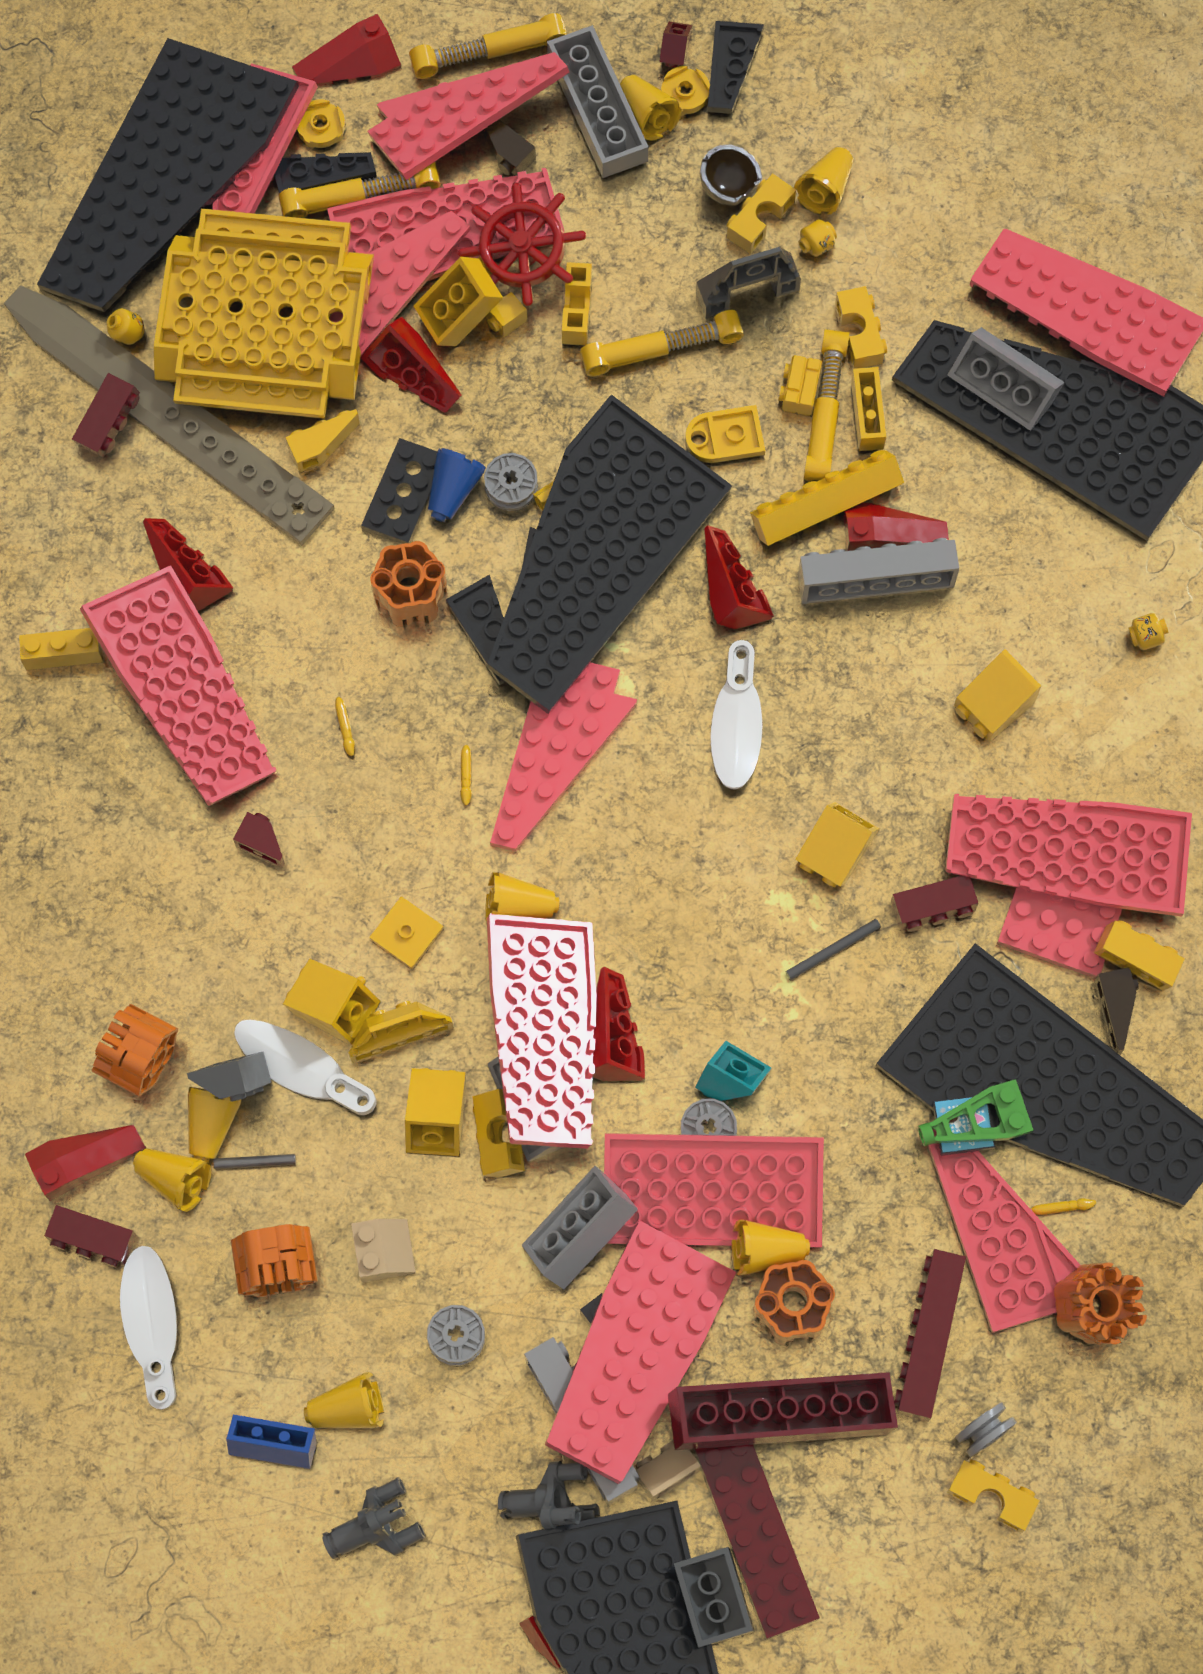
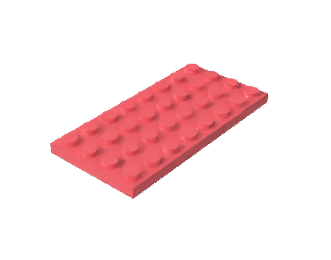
M605 1133L604 1174L626 1193L638 1208L634 1215L607 1244H627L640 1220L685 1245L732 1246V1240H737L738 1231L733 1232L736 1221L747 1220L802 1233L805 1239L809 1240L810 1247H822L824 1137Z

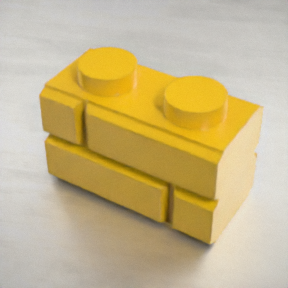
M794 355L792 356L791 364L786 363L783 378L787 379L786 386H781L778 400L783 401V411L797 412L807 416L812 415L822 366L821 360L807 359L806 357Z

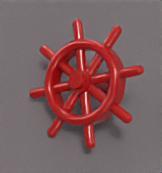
M514 183L511 187L513 203L501 207L492 215L480 206L475 205L472 207V214L485 223L480 234L479 246L461 248L458 251L459 257L481 256L494 284L496 285L499 281L511 287L521 288L523 304L531 306L533 303L531 286L544 282L553 274L567 284L573 281V276L560 266L565 253V243L583 241L586 239V233L582 230L563 233L559 221L553 214L564 202V194H556L545 208L536 203L523 202L521 185ZM524 216L537 218L526 231ZM512 218L515 219V232L504 225L505 222ZM545 224L549 226L553 235L535 237ZM496 232L508 240L492 244ZM553 245L549 257L536 249V247ZM510 251L499 265L493 260L492 254ZM518 258L520 273L508 272L507 270ZM536 261L541 264L537 269L530 271L529 266L533 265Z

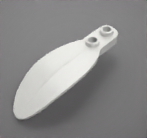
M745 640L736 641L729 648L727 680L718 695L711 725V752L715 771L723 785L730 789L743 787L751 778L758 760L762 740L761 705L758 693L753 685L755 652L753 646ZM738 652H744L746 654V657L744 659H739L736 656V654ZM742 677L745 681L743 684H737L735 678Z
M243 1020L236 1025L234 1034L241 1050L246 1056L264 1052L270 1079L306 1097L333 1100L358 1115H367L374 1110L376 1097L372 1090L344 1075L336 1061L314 1043L289 1030L262 1021ZM339 1086H345V1090L342 1093L336 1092ZM365 1098L368 1100L366 1105H359L361 1099Z
M141 1246L131 1253L123 1270L120 1288L121 1317L130 1349L143 1368L147 1400L156 1409H167L173 1405L176 1399L171 1364L177 1339L175 1301L167 1272L160 1257L150 1247ZM155 1362L161 1364V1370L158 1373L152 1370V1365ZM159 1390L165 1392V1398L161 1401L156 1398V1393Z

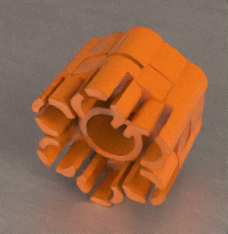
M421 541L384 547L380 552V558L376 563L375 570L370 577L375 604L379 603L381 608L388 610L393 624L398 627H403L402 620H405L407 625L412 623L415 616L421 622H425V616H428L429 622L434 621L438 616V601L444 597V592L447 593L448 590L443 563ZM407 577L418 579V582L410 587H405L399 583Z
M129 1004L124 1011L119 1010L113 1017L123 1023V1025L121 1026L111 1021L108 1031L120 1036V1038L107 1032L102 1037L104 1042L113 1047L111 1048L99 1041L95 1050V1056L97 1057L94 1061L93 1066L95 1067L92 1068V1072L140 1097L153 1088L174 1051L178 1028L133 1004Z
M285 1224L250 1230L230 1240L239 1296L254 1295L255 1297H267L266 1285H269L270 1295L279 1294L278 1284H281L282 1293L292 1292L290 1280H293L295 1291L303 1290L307 1285L318 1282L310 1227Z
M808 1260L772 1265L765 1272L759 1294L754 1303L753 1316L755 1319L759 1318L760 1323L767 1325L771 1336H774V1342L777 1344L785 1345L786 1342L790 1343L796 1338L808 1340L809 1337H812V1340H815L821 1335L825 1326L826 1317L835 1297V1291L833 1286L816 1270L815 1265ZM790 1291H796L805 1298L806 1305L802 1310L791 1311L784 1306L783 1295Z
M1113 1263L1080 1265L1076 1271L1070 1273L1064 1280L1059 1281L1055 1285L1054 1296L1056 1298V1320L1058 1327L1062 1331L1069 1332L1071 1335L1082 1339L1087 1344L1121 1343L1119 1339H1124L1127 1329L1138 1328V1326H1143L1146 1322L1147 1315H1138V1312L1145 1311L1143 1305L1139 1302L1135 1303V1300L1141 1299L1143 1294L1142 1290H1135V1287H1144L1142 1280L1138 1276L1122 1275L1117 1267H1113ZM1096 1294L1101 1301V1309L1098 1314L1093 1306V1299Z

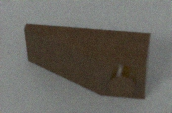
M501 120L495 121L482 130L498 167L504 174L517 176V172L525 171L536 160L535 146Z
M1130 967L1100 973L1095 979L1112 1048L1119 1055H1121L1125 1048L1137 993L1136 990L1139 989L1137 977L1135 974H1131Z

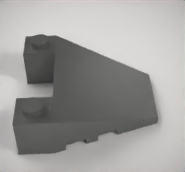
M776 247L731 261L697 281L696 295L705 319L729 310L731 290L767 279L770 280L776 297L799 291L801 277L792 254L781 247Z

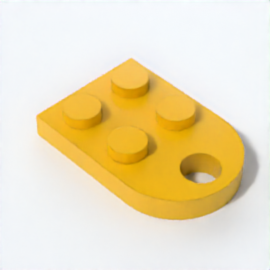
M756 405L700 414L691 420L686 429V447L691 455L702 462L716 463L765 455V446ZM695 435H702L705 438V442L695 444L691 438Z

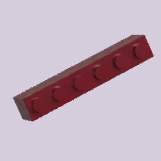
M934 1249L931 1256L926 1255L923 1271L927 1272L925 1282L920 1281L917 1298L921 1299L919 1309L914 1308L911 1324L916 1326L914 1335H908L905 1351L910 1353L908 1362H902L899 1378L904 1380L902 1389H896L894 1404L898 1406L896 1414L928 1422L932 1418L966 1256Z

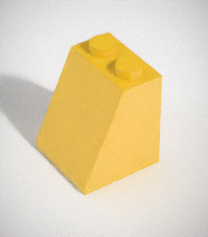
M1004 649L956 697L955 711L963 720L967 719L973 725V729L979 737H985L991 742L1035 704L1041 685Z
M833 802L826 805L795 860L800 862L799 867L811 874L815 871L822 875V881L832 887H836V885L841 887L845 885L880 828L838 803Z
M309 958L305 967L301 969L292 989L287 993L283 1005L295 1016L352 1046L365 1019L370 1018V1014L375 1012L381 1001L358 978Z
M412 1068L405 1115L406 1153L460 1156L466 1072Z

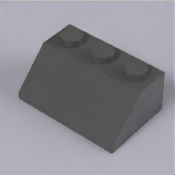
M264 1052L215 1063L187 1073L189 1080L219 1099L230 1097L231 1102L264 1091L263 1086L271 1083Z
M729 1547L674 1563L698 1648L755 1632Z

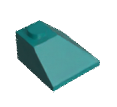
M725 1041L707 1063L695 1088L700 1090L705 1096L719 1101L750 1096L768 1075L771 1067Z

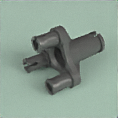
M561 1461L549 1462L537 1489L501 1491L498 1497V1510L507 1508L506 1511L500 1514L503 1519H509L510 1517H538L544 1529L556 1528L557 1525H579L580 1521L597 1518L595 1517L596 1515L600 1516V1509L598 1504L575 1505L571 1503L567 1495L564 1481L586 1480L587 1467L579 1463L563 1464Z
M399 1477L380 1487L373 1486L367 1489L362 1510L358 1511V1516L331 1529V1532L322 1534L323 1543L332 1559H336L339 1554L344 1555L369 1542L391 1552L393 1555H397L403 1552L405 1547L425 1539V1532L419 1522L399 1532L393 1531L390 1522L406 1516L405 1509H398L403 1506L399 1499L385 1506V1502L406 1493L405 1486Z

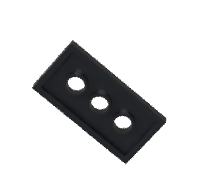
M399 438L361 524L362 530L401 544L411 543L430 498L438 451ZM411 465H417L421 470L416 475H410L407 473V468ZM401 487H408L411 493L406 497H401L397 494V491ZM392 509H398L402 512L401 516L397 519H391L387 514Z

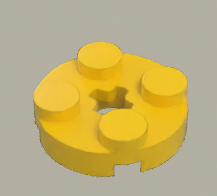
M679 66L670 70L665 75L661 90L678 101L682 109L681 116L701 110L709 100V80L701 70L696 69L695 71L688 69V66ZM681 87L691 88L688 94L681 93Z
M312 100L297 128V133L307 147H329L340 142L343 138L345 130L344 114L341 108L330 104L328 100ZM317 120L327 123L321 128L314 126L317 124Z

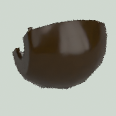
M718 145L709 150L702 159L699 172L702 187L709 197L720 204L736 206L762 180L759 164L743 148L734 145Z

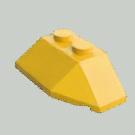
M410 1001L399 1003L395 1006L396 1009L387 1012L385 1010L373 1012L370 1014V1018L365 1019L348 1052L351 1062L353 1064L454 1029L451 1017L417 1001L413 1003Z

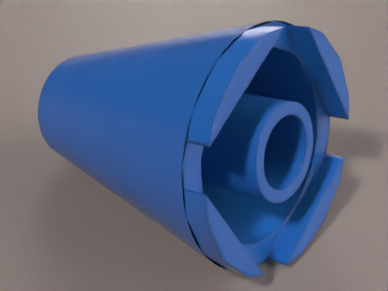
M439 448L436 455L428 511L432 513L431 517L441 522H445L446 519L451 520L484 474L486 467L474 459L470 461L461 453Z

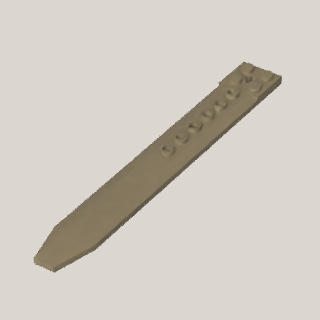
M21 285L4 302L6 308L37 346L97 391L108 373L134 385L140 392V398L137 406L129 412L132 418L301 546L335 509L331 502L298 477L293 476L202 406L175 404L173 401L174 385L168 381L155 380L154 370L66 304ZM295 506H303L304 513L294 515L292 514L294 512L293 508Z

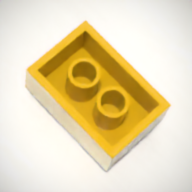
M459 257L413 307L437 345L457 346L503 299V296L478 258Z

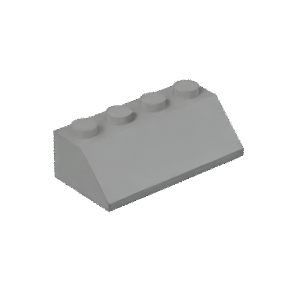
M982 327L971 333L948 373L949 377L1030 431L1051 406L1065 383Z
M594 1166L526 1239L522 1247L543 1276L562 1289H565L634 1215L638 1208L626 1193L597 1166Z

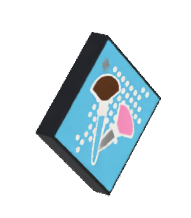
M974 1096L933 1101L935 1119ZM989 1104L984 1105L975 1112L977 1124L982 1128H992ZM966 1115L958 1116L949 1121L952 1133L958 1134L971 1131ZM995 1141L939 1143L940 1155L995 1149Z

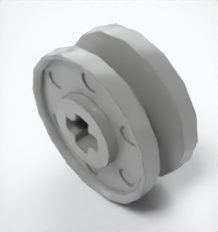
M506 453L494 458L487 465L484 474L485 491L490 502L496 507L506 511H515L528 506L533 501V494L538 490L537 471L529 459L516 453Z
M701 1099L692 1103L685 1110L681 1120V1134L737 1135V1120L733 1111L724 1102L716 1099ZM713 1123L715 1132L705 1134L703 1124Z
M450 1305L440 1309L432 1317L427 1328V1340L431 1353L440 1362L449 1366H463L471 1363L480 1355L485 1344V1328L481 1318L472 1309L463 1305ZM455 1330H460V1335L463 1338L458 1337L457 1341H452V1336H449V1334H454Z
M1002 1402L979 1416L955 1436L959 1443L972 1438L974 1443L966 1451L970 1458L990 1446L1017 1423L1013 1417L1002 1422L999 1420L998 1417L1006 1409Z

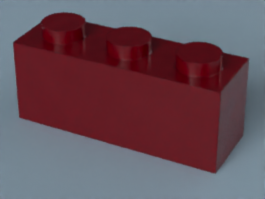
M108 373L74 433L72 440L78 446L104 458L107 453L109 454L113 450L115 437L119 431L125 428L127 424L126 417L130 410L134 409L139 402L140 392L137 388Z
M958 876L895 893L892 895L891 904L899 930L907 929L908 932L921 929L923 924L933 922V925L945 923L949 917L957 915L958 918L968 917L976 910L978 900L971 878Z
M56 1205L44 1236L51 1241L50 1246L65 1251L66 1247L75 1249V1254L81 1257L91 1259L93 1255L102 1258L101 1263L116 1268L117 1264L125 1266L137 1235L133 1230Z

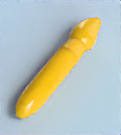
M337 697L335 709L343 738V747L348 755L353 756L355 741L352 738L346 706L343 699Z
M464 745L461 751L460 797L465 806L470 803L472 797L471 750L468 745Z
M1080 1198L1077 1201L1070 1200L1039 1204L1030 1209L1035 1215L1069 1212L1077 1209L1085 1211L1094 1207L1096 1201Z

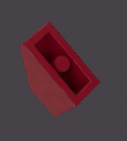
M668 22L663 32L659 62H664L665 66L672 68L684 65L693 25Z
M247 812L233 838L235 846L283 868L285 862L272 824L269 822L270 819L261 813L253 815Z

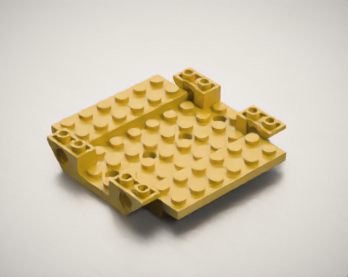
M201 208L199 228L196 229L195 237L176 235L168 249L154 340L155 380L176 382L173 398L175 404L325 419L328 392L329 398L355 400L361 356L359 348L364 304H368L374 254L348 253L351 233L350 223ZM184 297H191L193 299L192 305L187 308L181 307L180 301ZM241 302L243 308L241 311L234 313L230 311L231 304ZM288 306L293 309V313L289 317L284 318L279 315L283 307ZM338 311L343 314V318L339 322L329 320L333 312Z

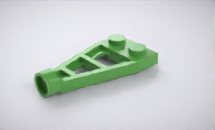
M1016 1079L991 1086L934 1121L918 1125V1133L923 1146L934 1143L1009 1140L1034 1131ZM986 1104H993L1000 1120L999 1126L992 1128L980 1127L975 1118L976 1110ZM966 1115L971 1131L958 1134L952 1133L949 1121L958 1116ZM932 1129H934V1130L936 1131V1133H937L936 1137L934 1136V1133H933V1130H932Z

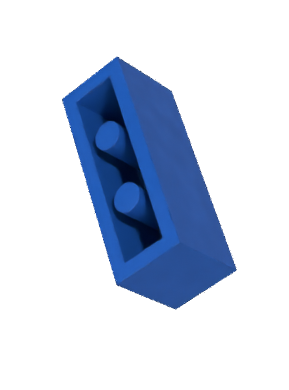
M234 1414L226 1438L229 1455L307 1469L311 1468L317 1445L315 1428Z

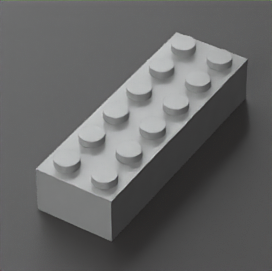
M593 25L547 41L548 54L555 52L568 66L570 73L558 81L602 178L648 162L649 147Z
M938 538L928 543L912 541L907 545L900 546L886 544L881 548L873 549L864 546L854 551L837 549L827 554H819L818 552L807 553L804 556H800L798 570L801 603L808 604L954 588L959 572L955 540Z
M554 1337L524 1355L528 1367L553 1411L557 1414L563 1400L562 1397L573 1374L574 1366L570 1367L567 1362L570 1360V1355L562 1341L557 1343ZM633 1465L620 1484L587 1468L608 1507L637 1491L639 1475Z

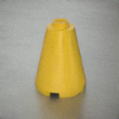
M637 75L626 76L622 79L620 86L644 138L650 141L658 140L664 137L661 133L667 129L671 132L679 122L682 114L678 101Z
M841 147L833 148L797 179L794 185L799 194L797 199L806 209L816 214H821L822 211L828 212L827 215L834 213L838 209L853 164V157L847 149Z
M499 872L491 873L488 886H493V888H490L489 894H486V921L489 914L547 919L552 918L553 913H558L559 897H555L554 891Z
M189 1087L188 1150L189 1154L194 1155L193 1158L204 1160L209 1163L210 1158H216L239 1109L241 1099L231 1102L230 1097L219 1099L205 1089Z
M149 1148L138 1152L133 1160L135 1173L177 1209L184 1212L192 1210L202 1198L198 1197L201 1189L207 1190L209 1186L211 1166L204 1160Z
M738 1220L734 1225L733 1232L738 1231L737 1240H732V1260L734 1269H740L737 1275H748L765 1271L772 1265L804 1260L805 1256H808L810 1253L809 1240L805 1239L802 1233L747 1220Z
M370 1372L363 1373L309 1400L307 1407H304V1417L307 1424L311 1423L313 1428L382 1427L384 1419L379 1420V1413L384 1412L383 1402L377 1381L371 1382L369 1379L373 1374Z

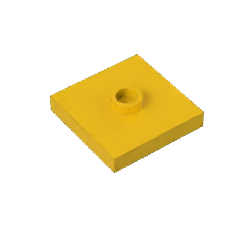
M401 896L370 935L369 939L412 970L443 931L444 926Z

